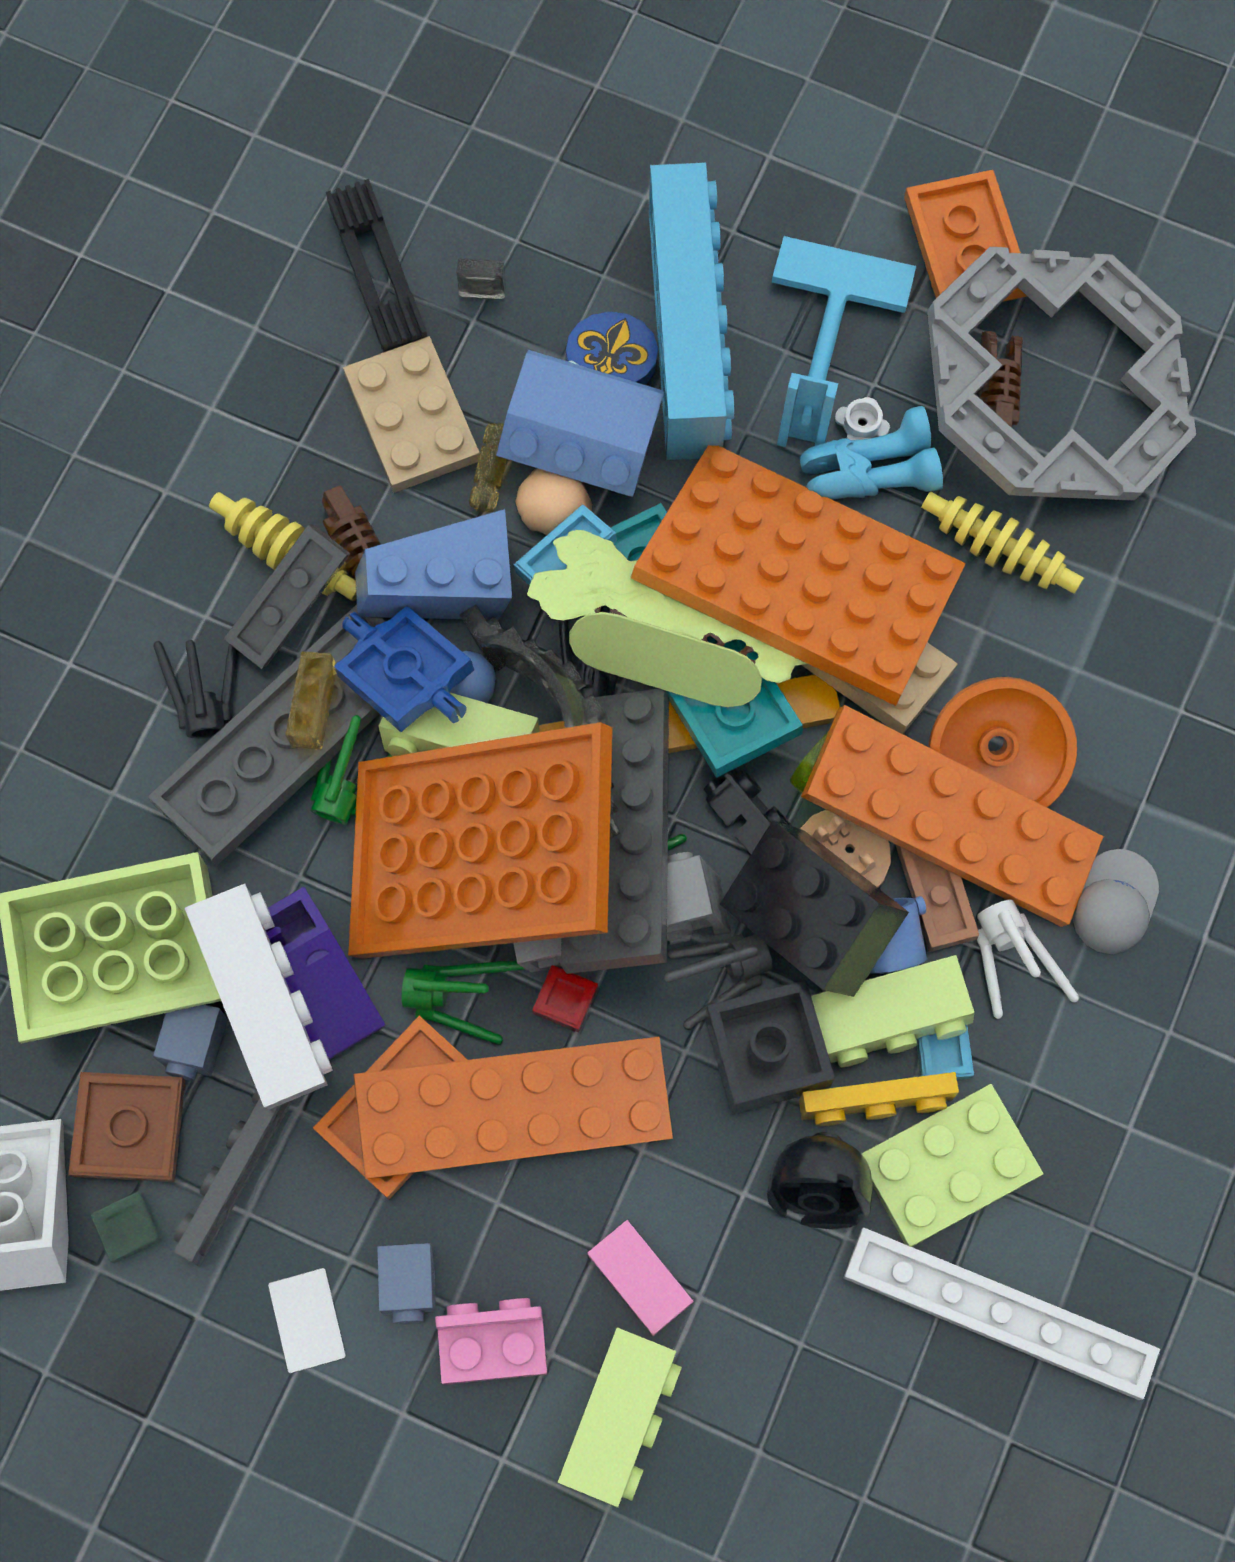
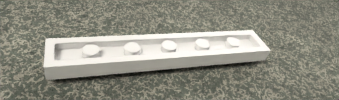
M864 1227L860 1231L843 1279L1137 1400H1143L1160 1351L1155 1346Z

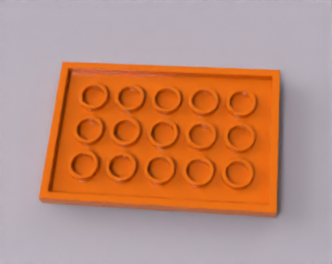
M708 445L636 562L631 579L896 706L966 563L828 497H821L818 493L810 491L807 487L727 449Z
M599 722L358 762L348 956L363 959L608 933L613 727Z

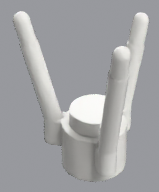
M1005 900L991 905L977 915L982 927L978 930L979 937L977 942L981 949L989 999L995 1018H1001L1003 1010L991 946L993 944L996 945L998 951L1015 947L1030 974L1036 978L1040 976L1041 971L1025 942L1026 940L1071 1002L1079 1000V995L1069 983L1067 977L1031 929L1025 914L1019 913L1014 900Z

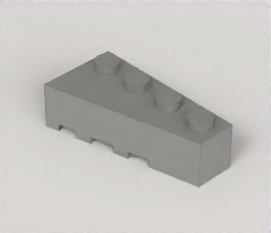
M690 852L668 856L667 941H670V945L690 941V935L694 932L693 930L711 926L714 936L731 933L727 910L720 905L724 897L719 876L700 855L693 857V854ZM561 938L513 943L517 964L530 972L550 969L551 965L561 966Z

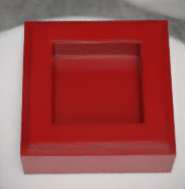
M551 965L532 1013L579 1033L598 989V983L573 973L567 974L564 969Z

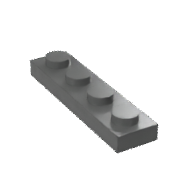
M255 1089L252 1102L256 1106L247 1122L240 1120L232 1130L226 1143V1148L230 1149V1152L221 1168L214 1166L210 1170L200 1189V1194L204 1196L201 1204L194 1215L190 1212L185 1215L175 1232L174 1241L178 1243L174 1250L175 1254L199 1267L202 1265L293 1100L272 1109L264 1108L258 1091Z

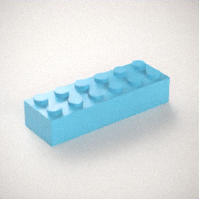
M706 163L650 165L649 228L661 390L665 391L662 399L666 460L700 459L708 445L723 448L724 440L732 439L731 419H734L733 390H728V376L731 375V358L729 347H725L724 334H727L726 305H722L721 292L724 291L723 264L718 263L720 224L715 222L714 209H717L716 181L707 180Z

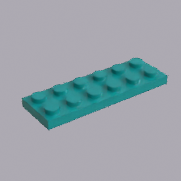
M662 503L610 527L616 532L617 541L614 543L616 549L628 561L639 559L665 517L667 511ZM711 636L707 637L709 643L717 645V640ZM735 639L725 643L723 647L739 652L746 647V643ZM752 651L747 654V657L756 660L758 654ZM762 678L761 691L754 700L741 706L723 707L711 705L666 691L671 705L716 778L803 734L801 721L775 682L766 681L764 678Z

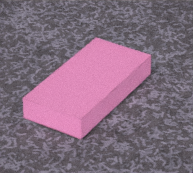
M628 1220L587 1252L589 1258L652 1336L656 1335L694 1302Z

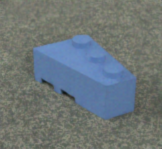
M505 509L365 549L355 571L357 612L359 616L392 618L404 607L408 606L421 618L499 620L512 599Z

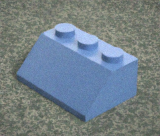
M528 350L507 411L496 456L633 497L665 391Z

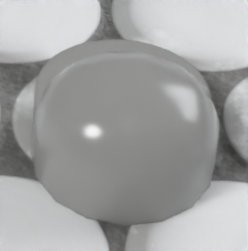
M1124 849L1109 850L1095 858L1072 916L1075 931L1084 944L1097 952L1116 954L1125 952L1140 942L1148 929L1159 894V882L1152 865L1141 855Z

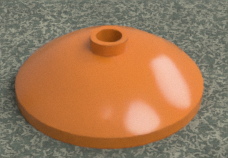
M996 677L982 680L957 693L938 715L930 734L928 746L1045 807L1050 806L1067 786L1077 757L1075 729L1063 705L1041 686L1013 677ZM993 737H1003V746L999 750L990 751L988 749V743Z

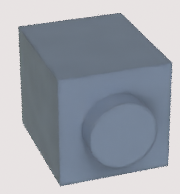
M207 1005L167 1012L153 1056L163 1066H166L165 1073L170 1076L183 1077L189 1081H194L196 1074L211 1077L228 1018L220 1008Z
M430 1243L377 1246L379 1311L383 1315H392V1323L394 1324L424 1322V1313L436 1312L434 1248Z

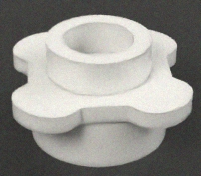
M873 398L857 399L851 402L848 407L839 408L835 415V421L838 425L843 426L847 433V439H870L889 433L890 425L886 420H883L882 410ZM863 419L867 424L861 426L858 421Z

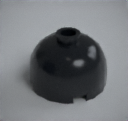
M828 1132L806 1136L788 1144L775 1160L769 1177L767 1190L768 1204L777 1214L786 1218L787 1209L793 1213L805 1215L801 1219V1225L822 1229L850 1228L857 1225L858 1215L864 1213L866 1218L870 1215L872 1203L871 1170L864 1156L839 1136Z

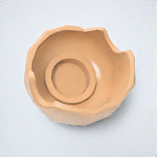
M541 469L533 470L519 486L515 501L518 513L524 524L532 532L538 531L545 535L554 530L582 504L590 511L592 510V502L583 482Z

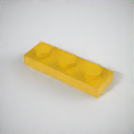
M956 1072L806 1091L802 1093L799 1105L802 1120L815 1119L816 1126H831L846 1122L845 1115L865 1112L867 1120H876L897 1115L896 1108L916 1106L917 1113L940 1111L947 1108L946 1101H952L959 1093Z

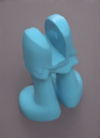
M923 406L907 410L900 428L890 434L862 440H850L847 438L832 440L810 447L800 456L802 471L807 474L823 473L840 468V471L817 476L806 485L810 491H814L821 497H828L832 500L847 497L864 498L865 496H876L879 493L878 489L915 487L925 492H934L943 488L940 458L937 450L931 448L930 424ZM913 456L900 463L871 468L872 464L870 461Z

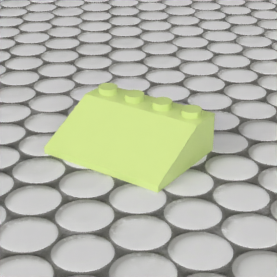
M198 852L0 893V921L19 1043H27L221 1001L185 911V907L213 896L208 867Z

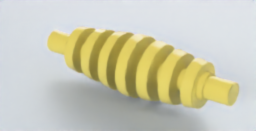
M931 491L927 495L921 508L939 518V521H941L939 529L948 534L953 526L958 528L959 530L954 540L961 546H963L969 536L974 537L975 540L969 552L976 557L980 555L985 545L991 547L985 560L987 565L994 567L1001 555L1004 554L1008 559L1002 572L1011 575L1020 563L1025 566L1020 579L1029 582L1036 572L1042 576L1038 583L1039 587L1047 590L1050 584L1054 586L1057 584L1073 594L1076 593L1084 577L1066 568V564L1063 563L1066 556L1060 551H1057L1053 559L1045 556L1050 548V544L1042 539L1036 550L1029 547L1035 535L1030 529L1026 528L1019 540L1013 538L1019 526V521L1011 517L1002 531H1000L996 527L1002 517V513L993 510L984 522L980 517L985 506L975 503L970 511L967 512L963 510L967 499L957 496L954 501H947Z
M218 492L213 496L209 504L210 509L225 518V530L232 536L239 534V542L246 548L252 547L253 554L260 560L266 559L267 566L273 570L277 568L305 530L297 522L289 524V519L281 514L273 515L272 510L264 506L256 508V503L247 498L234 502L221 492ZM344 562L322 594L327 596L337 591L351 601H355L357 599L356 581L347 575L346 562Z

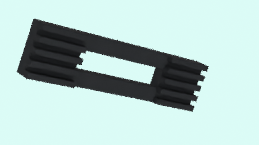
M369 179L364 180L365 184L360 185V182H356L353 188L347 185L343 191L340 188L335 189L336 193L331 194V191H327L326 196L382 350L387 352L427 337V331L408 286ZM372 230L398 298L396 302H393V299L388 300L386 305L380 302L356 238L357 234Z

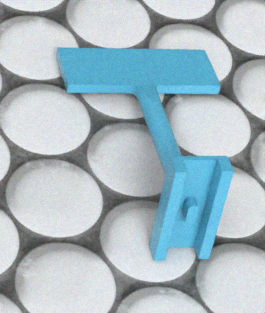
M786 236L783 237L772 276V283L828 296V301L808 376L791 373L777 441L778 446L786 447L788 437L814 442L815 446L826 442L838 383L826 381L846 301L859 302L905 313L916 266Z

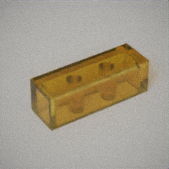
M301 652L285 734L292 748L322 750L336 678L334 668L336 662L330 653Z

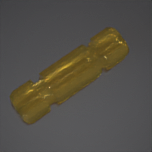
M500 422L497 424L489 423L484 432L483 443L487 445L481 446L474 476V483H477V486L472 487L469 498L470 506L479 512H493L497 507L499 492H495V490L501 488L507 459L496 456L504 424Z

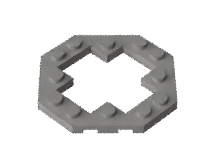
M989 247L933 301L927 310L939 431L1008 495L1135 501L1196 436L1194 417H1189L1187 395L1191 392L1186 358H1181L1179 338L1183 334L1181 316L1113 255L1094 253L1091 258L1070 257L1069 252L1034 249L1031 254L1009 253V248ZM1017 287L1051 318L1079 291L1146 352L1126 372L1120 381L1154 412L1108 460L1073 429L1043 457L975 395L998 372L1002 364L980 345L970 333Z

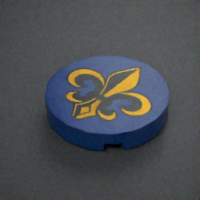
M617 312L593 314L579 322L568 336L566 346L567 362L574 361L578 365L646 385L655 373L658 346L654 333L643 321L629 314Z

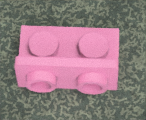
M529 1298L499 1301V1310L478 1312L477 1303L450 1305L446 1307L447 1315L435 1317L436 1328L438 1329L441 1383L443 1385L547 1375L542 1308L531 1307Z

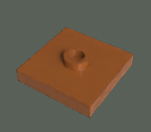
M81 1072L68 1175L82 1178L175 1182L186 1080L183 1077Z

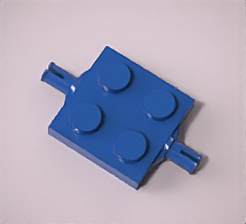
M408 606L404 607L389 621L378 624L375 627L370 626L356 612L349 614L351 620L348 617L344 619L342 628L355 637L358 642L348 655L334 665L337 676L395 728L402 732L423 713L433 707H436L452 723L459 721L458 716L461 719L464 717L467 707L453 697L450 692L474 671L472 661Z

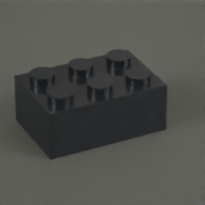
M774 820L720 902L722 907L822 990L852 997L855 996L909 913L806 831Z

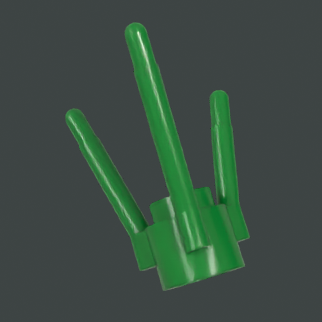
M358 715L353 716L333 776H329L330 760L318 771L316 786L310 799L313 802L310 810L312 813L341 825H347L351 815L356 817L357 795L354 792L357 786L343 778L361 724V717Z
M517 960L449 966L424 964L422 969L407 968L402 985V1007L416 1009V1018L420 1015L424 1020L440 1023L494 1044H501L503 1042L501 1035L437 1011L435 1008L436 1006H445L448 992L484 994L489 990L488 985L485 983L448 981V977L523 970L524 968L517 964Z

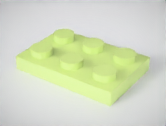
M992 1084L862 1153L871 1170L872 1186L904 1244L910 1247L915 1246L1044 1174Z

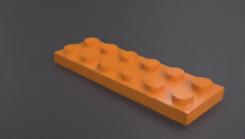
M846 705L838 709L801 795L802 798L1006 900H1014L1016 905L1060 927L1067 926L1071 922L1104 837Z
M660 1037L353 1075L365 1179L673 1139Z

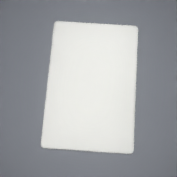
M324 1268L269 1283V1291L289 1373L345 1358L344 1346Z

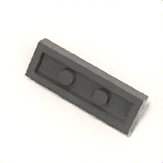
M314 524L308 525L225 636L224 640L261 669L267 667L350 556V553Z

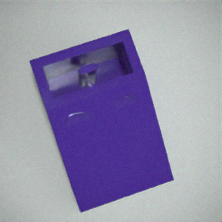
M305 887L268 907L275 927L266 930L270 943L274 944L280 941L283 945L294 975L285 978L291 993L298 990L301 991L313 1019V1023L304 1026L310 1042L312 1043L320 1039L328 1059L331 1060L386 1027V1024Z

